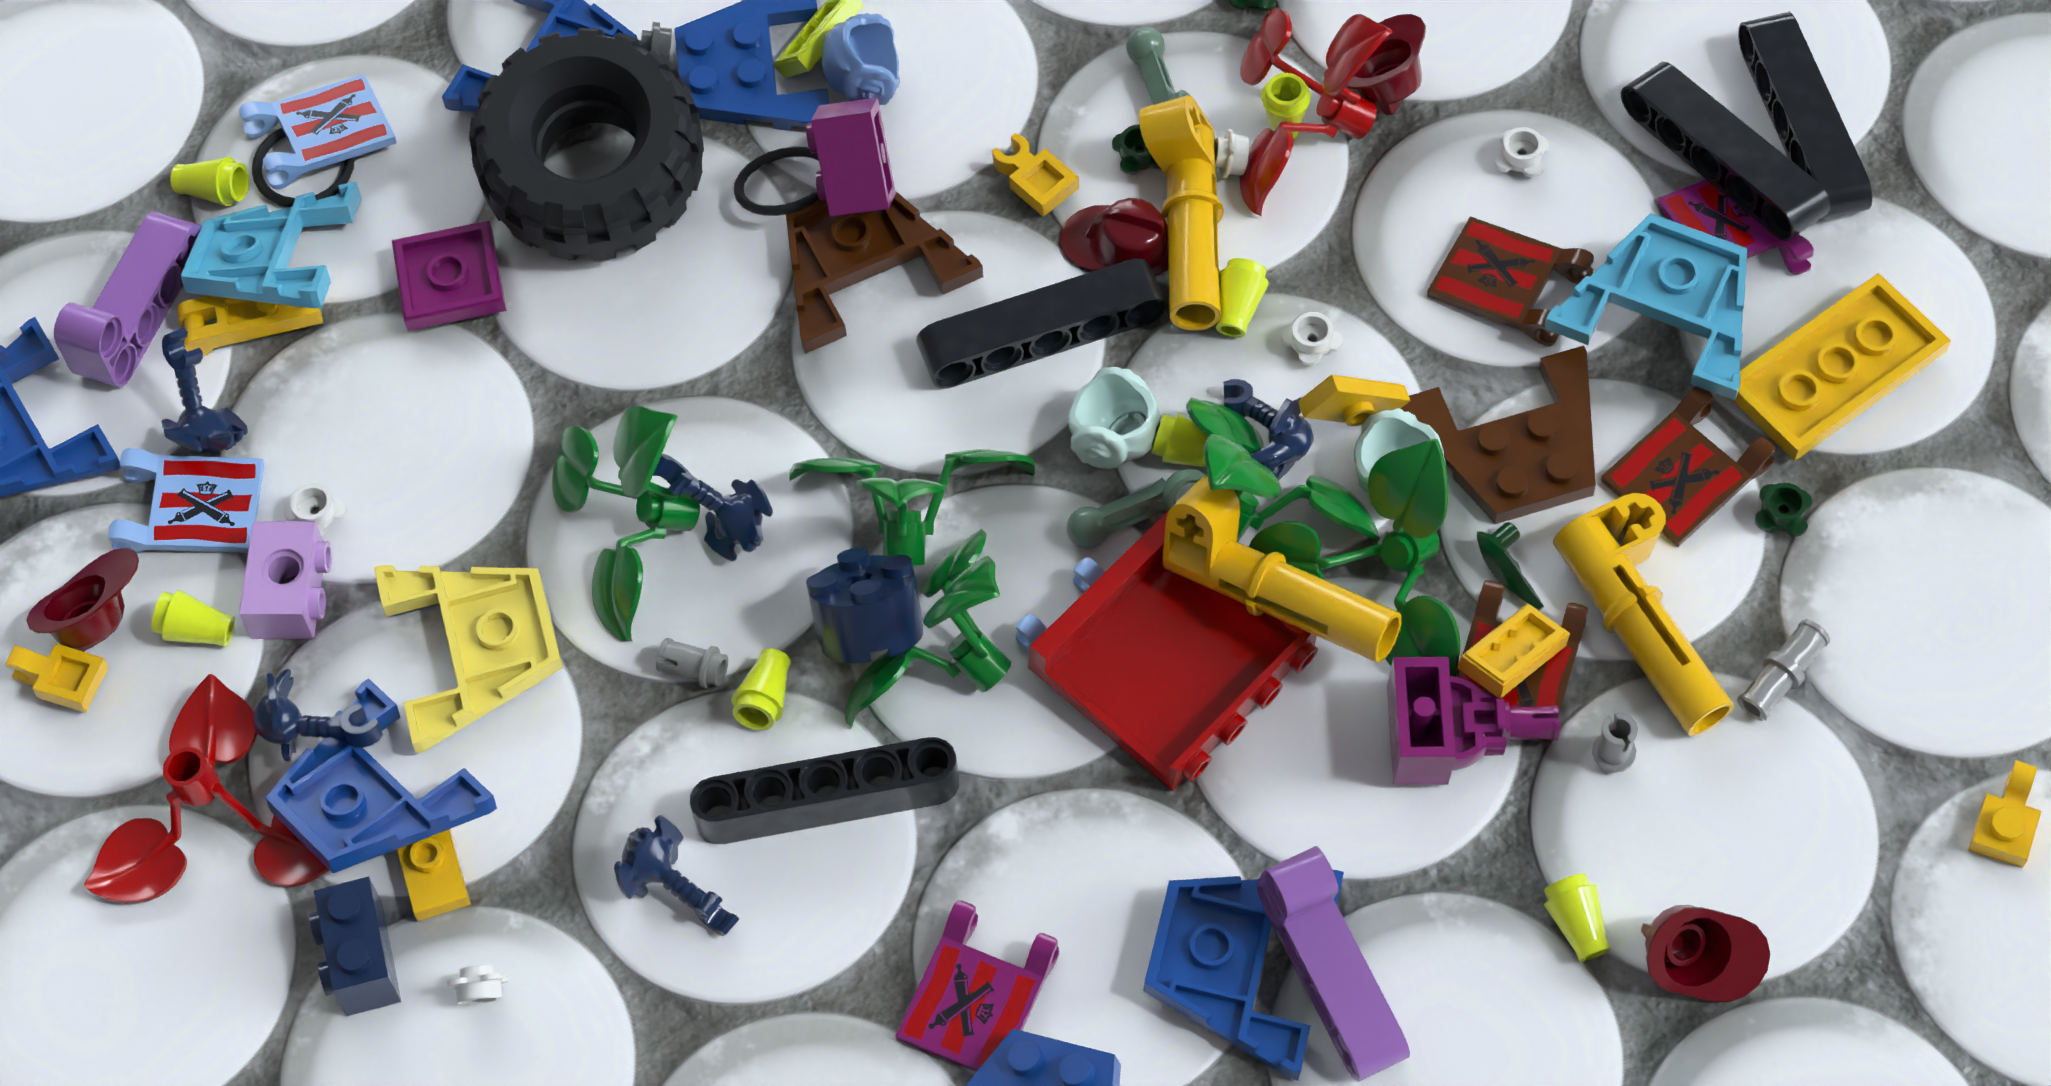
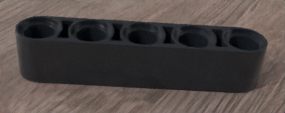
M1789 11L1740 23L1738 39L1741 53L1787 157L1815 179L1828 195L1830 210L1828 214L1818 221L1869 210L1872 206V189L1868 175L1795 16Z
M1662 61L1622 88L1620 94L1623 106L1638 124L1780 240H1791L1828 214L1830 210L1828 195L1815 179L1672 64Z
M1136 258L936 321L927 325L919 332L916 342L934 385L939 388H950L1145 326L1159 319L1166 312L1168 305L1149 262Z
M927 737L719 775L704 779L693 788L690 794V807L699 835L705 841L712 844H728L935 806L948 802L957 793L959 788L957 757L953 746L946 740L938 737ZM931 766H940L946 769L937 776L922 774L926 768ZM877 776H887L892 779L883 786L868 784L872 778ZM823 786L838 788L833 794L828 796L814 794L817 789ZM769 796L783 797V800L774 806H763L760 804L762 800ZM717 805L729 807L722 815H706L708 810Z

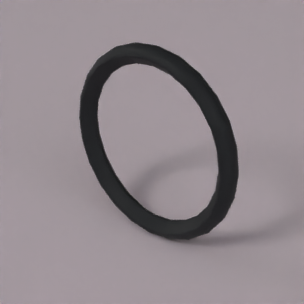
M280 128L269 135L258 147L252 162V176L256 187L268 200L281 206L292 207L295 198L283 196L273 191L265 182L262 174L263 158L275 143L286 137L283 129ZM355 157L344 160V167L338 179L329 188L316 194V200L334 196L340 191L338 185L346 184L352 175Z
M793 146L770 151L755 158L740 171L735 180L734 195L737 202L744 209L763 216L791 214L812 206L820 200L817 190L800 200L771 206L759 205L750 201L745 196L744 185L753 172L768 163L790 157H809L819 161L818 154L811 153L809 147Z

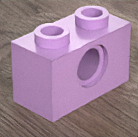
M315 521L253 522L239 615L251 639H314L317 619L324 618L326 610L325 591L321 587L323 573L330 572L332 565L331 544L329 541L323 540ZM296 576L293 581L281 584L285 579Z

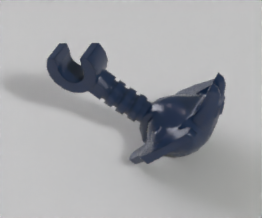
M183 328L164 335L162 339L163 355L175 371V377L178 378L177 386L180 388L179 395L182 397V406H185V410L181 413L177 423L170 419L161 421L165 437L178 445L201 453H216L231 449L242 440L243 435L248 433L247 425L228 408L214 410L202 406L201 402L203 400L202 396L199 395L200 388L197 386L198 379L195 377V365L201 363L203 352L200 348L186 351L184 341L188 334L186 329Z
M1230 379L1224 381V406L1239 413L1244 418L1247 416L1269 430L1268 438L1270 444L1252 454L1251 457L1268 469L1275 468L1273 473L1279 481L1288 473L1296 461H1299L1307 454L1313 444L1314 436L1311 425L1299 415L1301 410L1298 402L1302 397L1294 401L1286 398L1277 411L1270 405L1253 397V387L1245 380Z
M667 454L661 455L653 476H659L671 485L668 489L671 493L678 496L684 493L708 510L715 512V514L708 512L705 516L708 531L704 536V541L713 551L733 562L737 559V554L734 551L736 544L741 545L742 549L746 552H752L757 546H760L761 541H763L761 530L762 514L770 517L772 516L773 509L766 493L757 482L751 479L745 483L735 479L731 486L736 493L722 496L720 492L694 477L677 460Z
M283 670L276 678H274L273 673L267 674L268 690L255 708L253 725L257 734L270 743L281 744L284 761H291L292 753H296L294 739L299 734L303 737L311 736L315 738L320 736L321 738H330V736L331 738L345 737L350 745L359 748L372 746L383 736L379 722L375 718L360 726L367 721L364 708L360 703L346 708L341 716L330 718L328 716L303 715L302 717L298 707L287 698L294 682V678L290 677L291 670Z
M659 815L654 821L656 824L654 832L649 828L641 827L629 833L622 852V863L617 861L614 865L617 884L622 894L628 899H631L634 895L644 898L648 894L646 884L650 882L662 883L666 890H671V894L679 897L678 899L684 904L687 903L708 928L721 936H725L738 922L739 918L737 915L727 912L719 905L723 901L719 895L711 891L705 893L700 888H697L698 886L693 882L689 883L690 880L685 876L682 877L678 870L674 871L671 864H675L678 859V846L684 839L679 829L665 817Z

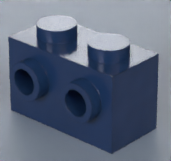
M369 876L314 890L317 911L309 913V921L316 945L324 944L327 961L318 963V971L325 995L334 994L346 1016L402 1002L383 904Z

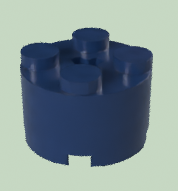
M864 548L847 549L837 555V563L811 575L806 581L817 640L821 644L822 653L831 660L843 663L872 662L870 653L888 649L890 658L909 650L923 636V618L912 559L907 555H869L868 550Z

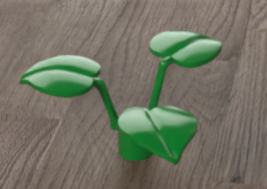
M1193 397L1189 399L1186 409L1191 420L1200 431L1208 436L1204 445V459L1210 489H1233L1240 500L1237 542L1249 526L1258 530L1264 521L1296 499L1305 498L1308 499L1309 504L1326 518L1372 538L1375 544L1378 543L1380 537L1376 525L1360 500L1345 487L1320 476H1309L1306 480V485L1297 486L1258 513L1256 508L1259 502L1254 495L1276 498L1281 492L1280 483L1274 473L1249 454V452L1254 454L1264 448L1258 431L1247 419L1228 407Z
M633 406L627 409L617 427L613 455L616 464L620 467L618 478L621 480V485L600 481L592 476L598 463L599 449L593 435L587 429L579 426H569L563 430L560 437V450L556 455L552 473L553 495L557 505L563 511L572 513L579 511L587 500L590 487L595 490L637 499V517L639 521L645 522L650 528L619 539L616 544V550L603 549L597 559L593 573L592 599L595 611L604 627L623 641H632L631 625L638 607L643 583L642 561L636 549L631 546L649 539H665L666 530L691 531L696 526L700 515V504L684 493L680 496L675 495L668 490L669 488L650 482L678 417L671 413L656 411L644 406Z
M1429 439L1416 445L1391 451L1379 458L1370 470L1368 491L1372 506L1380 516L1394 520L1393 531L1389 532L1382 542L1340 555L1319 558L1321 552L1319 535L1311 527L1296 521H1283L1268 526L1260 531L1250 542L1248 547L1266 555L1272 552H1279L1284 555L1287 564L1321 579H1324L1320 568H1330L1374 555H1381L1384 563L1396 571H1407L1408 575L1394 599L1397 612H1400L1402 616V623L1396 642L1385 659L1392 666L1393 657H1448L1450 676L1459 677L1460 634L1451 611L1441 601L1429 596H1416L1406 602V598L1416 579L1424 574L1421 564L1434 558L1439 550V537L1436 531L1443 524L1448 509V477L1438 439Z
M989 449L945 454L946 461L937 483L922 479H902L896 482L893 479L877 478L875 471H882V465L855 458H816L793 464L789 472V479L791 481L809 471L848 472L863 478L856 480V487H861L871 492L879 521L878 533H883V555H907L912 559L913 565H924L926 535H933L934 520L943 495L947 492V484L954 470L975 463L1004 461L1020 466L1034 475L1035 461L1019 453ZM934 493L924 521H921V511L907 510V501L910 499ZM883 499L897 507V510H889V520Z
M983 529L975 532L962 544L944 555L926 576L921 588V592L927 598L932 597L941 589L944 593V596L927 612L923 623L928 628H932L951 618L961 631L947 649V652L952 656L951 660L947 661L916 646L890 658L888 651L883 653L864 670L849 695L845 721L851 728L855 716L889 690L900 679L911 661H925L943 669L952 678L962 673L980 692H986L994 687L1010 669L1011 661L978 629L967 612V609L1000 597L995 580V562L989 556H985L976 562L986 541V532Z

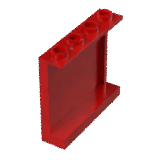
M1167 511L1030 645L1028 668L1173 792L1185 778L1189 782L1195 781L1210 764L1212 757L1209 754L1221 742L1226 746L1230 745L1246 727L1248 721L1245 717L1257 705L1261 709L1269 706L1283 688L1282 679L1292 669L1296 673L1303 671L1316 656L1318 648L1315 646L1316 635L1266 613L1260 616L1251 615L1247 611L1245 604L1166 570L1163 566V548Z

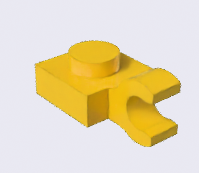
M55 643L49 657L24 647L14 646L5 663L6 667L15 669L12 674L14 680L34 685L32 689L37 698L85 713L109 668L102 657Z
M2015 760L2012 772L2010 771L2008 774L2002 798L1986 793L1968 850L2021 868L2024 867L2029 857L2042 812L2025 806L2037 772L2036 766Z

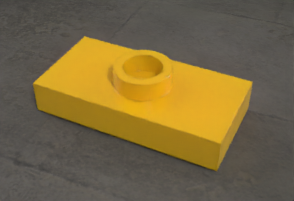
M1331 374L1303 396L1298 404L1303 418L1358 426L1363 425L1365 419L1372 414L1384 410L1400 409L1411 400L1405 385Z
M1527 603L1462 654L1458 669L1501 699L1567 645L1570 633Z
M451 829L397 849L417 921L471 905Z

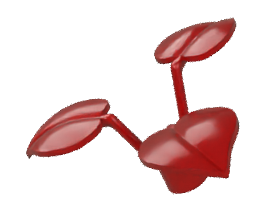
M1273 8L1268 11L1261 23L1260 31L1253 36L1243 55L1240 67L1241 78L1251 86L1257 85L1265 78L1272 64L1284 73H1292L1299 76L1308 88L1321 95L1316 112L1317 115L1322 117L1324 124L1281 122L1275 131L1265 128L1260 132L1249 148L1246 170L1242 176L1240 175L1239 180L1243 200L1254 214L1262 216L1264 201L1288 162L1293 148L1291 132L1322 133L1334 138L1339 130L1359 140L1370 131L1377 114L1376 105L1349 90L1346 85L1378 46L1392 33L1390 28L1375 22L1363 14H1355L1348 18L1328 48L1326 54L1328 69L1323 75L1324 82L1322 86L1281 60L1278 56L1290 39L1292 32L1291 18L1286 11L1280 8Z
M208 674L190 695L182 707L170 734L169 750L171 754L163 764V776L173 789L166 795V799L170 803V832H168L164 824L152 818H135L119 826L104 842L94 868L84 883V886L90 893L117 903L146 902L167 893L181 879L187 867L185 854L179 847L174 845L182 835L181 804L204 806L212 802L215 797L224 802L255 831L265 836L259 841L254 850V863L260 875L268 882L281 887H295L309 883L330 871L275 815L273 816L271 827L265 825L220 784L219 775L215 771L216 762L230 764L238 761L253 746L258 734L253 725V709L243 698L231 691L213 674Z

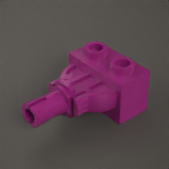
M878 98L819 105L811 119V123L806 125V136L810 152L818 154L821 171L816 172V188L820 201H827L829 215L838 216L889 209L896 191Z
M1393 657L1387 683L1393 785H1448L1452 771L1467 768L1483 756L1504 755L1509 739H1551L1552 741L1559 739L1560 718H1555L1559 715L1557 705L1510 706L1509 702H1505L1502 698L1499 699L1489 691H1482L1470 681L1450 676L1448 657Z

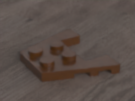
M896 192L890 208L885 210L830 216L827 201L819 200L801 211L786 214L800 337L805 354L847 336L845 324L829 294L919 256L923 259L942 294H946L984 277L983 266L974 255L970 254L967 256L954 245V239L941 228L936 230L920 217V211L898 192Z
M1584 345L1540 358L1539 371L1554 401L1553 404L1463 430H1457L1439 387L1409 395L1411 401L1400 408L1404 412L1408 411L1415 415L1419 422L1430 425L1439 435L1444 450L1445 462L1453 472V479L1494 524L1594 496L1596 481L1588 361Z

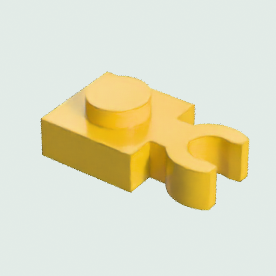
M1014 133L1011 136V148L1017 154L1007 156L997 148L992 150L994 167L1000 173L1010 175V189L1043 217L1080 188L1079 176L1046 148L1037 155H1032L1029 150L1028 141L1019 134Z

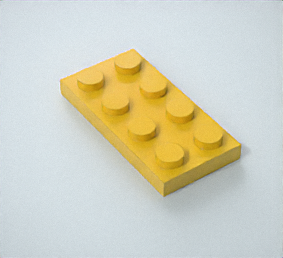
M1877 273L1740 370L1738 395L1735 401H1732L1796 461L1946 353L1951 340L1883 276Z

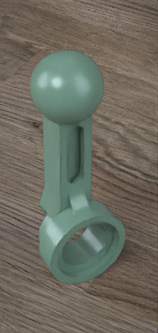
M1142 27L1133 31L1126 43L1127 54L1134 63L1139 65L1153 105L1190 95L1184 90L1175 92L1163 59L1165 42L1162 35L1150 27Z
M1196 469L1180 470L1173 473L1167 481L1161 478L1150 487L1099 508H1079L1070 515L1067 521V534L1070 540L1081 548L1090 549L1097 547L1105 540L1107 535L1162 512H1167L1176 503V495L1180 488L1188 483H1196L1202 477L1207 476Z

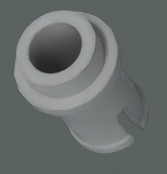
M665 638L657 653V657L665 658L664 661H656V669L659 672H668L698 680L699 685L703 688H709L712 684L716 686L721 685L728 668V656L721 654L720 649L716 646H710L706 650Z
M1614 713L1613 724L1610 715L1603 721L1602 733L1593 743L1592 755L1600 768L1616 773L1625 771L1635 761L1636 747L1634 740L1637 737L1638 727L1631 716L1625 713Z

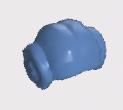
M865 13L850 16L844 22L834 25L825 36V43L822 47V66L826 81L836 92L845 95L848 101L878 98L879 106L886 105L893 98L900 84L899 58L894 43V30L891 23L880 14L871 15Z

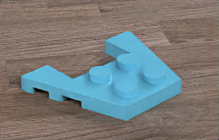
M357 182L338 185L341 194L316 200L314 192L296 196L292 207L272 212L268 211L265 204L204 220L180 276L186 293L306 308H322L331 284L326 265L297 268L287 267L303 227L353 223L362 199Z
M1650 213L1607 255V260L1590 277L1586 276L1574 288L1573 294L1560 307L1556 305L1549 312L1545 322V329L1588 345L1607 304L1613 303L1707 338L1708 341L1692 374L1690 384L1735 401L1740 386L1747 248Z

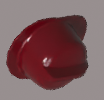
M1400 14L1379 22L1390 28L1392 33L1378 46L1346 85L1347 88L1357 89L1362 98L1379 106L1386 115L1395 114L1403 99L1413 94L1422 82L1419 52L1425 38L1426 25L1421 17L1413 14Z
M1126 198L1118 200L1112 205H1093L1084 208L1067 219L1061 230L1060 246L1065 257L1076 266L1096 271L1137 258L1149 262L1154 276L1161 275L1169 269L1168 225L1160 211L1145 200Z
M129 548L114 549L89 563L62 587L44 597L30 610L26 619L29 629L36 633H50L60 645L83 652L107 639L115 632L123 618L125 605L121 590L130 582L137 571L139 558L136 551Z
M1675 905L1663 910L1651 924H1642L1641 932L1646 938V961L1649 975L1658 986L1670 992L1711 1002H1731L1745 997L1758 987L1768 971L1771 954L1767 938L1756 924L1742 917L1692 905Z

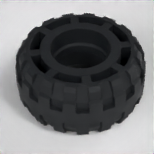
M579 28L578 35L560 37L558 31L541 36L538 39L539 45L525 52L520 47L502 63L503 71L499 76L492 75L477 98L479 108L476 110V117L471 118L469 141L473 168L484 198L498 221H502L515 238L530 248L535 246L536 248L543 247L547 249L552 257L572 261L576 260L578 255H591L594 261L616 258L615 252L632 246L635 251H638L657 240L655 233L662 227L670 228L672 225H675L687 210L686 201L688 197H691L692 190L697 191L703 172L702 156L704 144L699 114L689 87L685 85L679 76L677 68L663 54L658 55L655 51H648L645 42L626 34L618 33L614 38L605 36L603 29ZM589 123L611 124L627 131L635 138L633 148L624 162L608 174L587 180L569 179L555 174L544 166L547 153L554 142L564 133L577 126Z

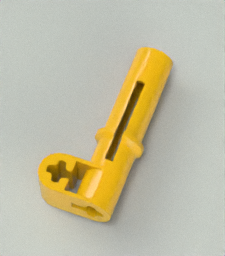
M1186 95L1141 108L1139 111V124L1142 138L1149 153L1167 177V199L1163 202L1161 214L1163 218L1167 217L1166 224L1168 225L1170 319L1175 326L1181 329L1198 331L1214 326L1219 322L1221 316L1218 223L1222 220L1224 207L1217 197L1214 128L1191 95Z
M1202 477L1169 509L1166 517L1163 548V566L1166 570L1245 604L1247 611L1251 615L1260 616L1266 613L1374 662H1382L1390 653L1402 623L1400 612L1286 563L1284 555L1279 552H1272L1266 555L1237 542L1240 500L1233 489L1211 490L1208 477Z
M1640 493L1627 494L1572 520L1556 534L1553 539V545L1603 614L1602 626L1608 633H1616L1686 733L1689 736H1695L1721 722L1732 711L1734 704L1660 601L1662 600L1663 593L1658 587L1648 585L1635 566L1643 563L1650 557L1665 526L1666 515L1662 506L1654 498ZM1624 530L1626 535L1620 546L1617 541Z

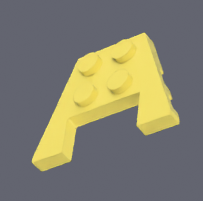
M394 565L374 567L381 603L386 617L439 603L458 687L403 702L412 745L416 753L426 751L563 668L538 568L471 567L470 572L441 571L439 566H420L419 571H399L395 569Z

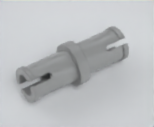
M1809 619L1802 620L1779 651L1770 652L1763 660L1764 669L1746 691L1737 698L1739 706L1754 719L1759 721L1767 720L1771 711L1789 689H1796L1805 680L1804 671L1820 651L1830 643L1829 634L1825 629Z

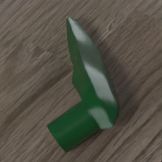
M1506 522L1492 534L1477 532V541L1481 555L1491 572L1511 592L1540 611L1544 605L1522 574L1518 562L1507 551V548L1520 538L1517 527L1510 522Z

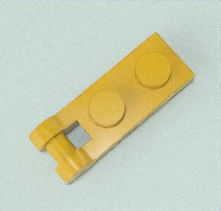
M208 295L186 300L177 307L179 325L188 332L184 341L186 351L200 348L203 352V357L210 354L213 348L323 323L321 308H306ZM217 318V323L206 325L209 320Z

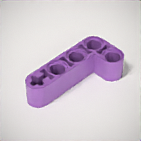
M150 212L139 226L93 308L76 303H68L61 309L54 326V339L72 373L117 387H123L128 383L183 287L180 276L202 227L200 224L158 212Z
M1314 846L1263 870L1256 886L1260 901L1352 1078L1356 1082H1360L1409 1058L1410 1050L1402 1029L1334 901L1338 893L1337 880L1330 863L1320 848Z

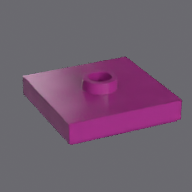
M490 220L391 240L403 318L407 331L507 311Z

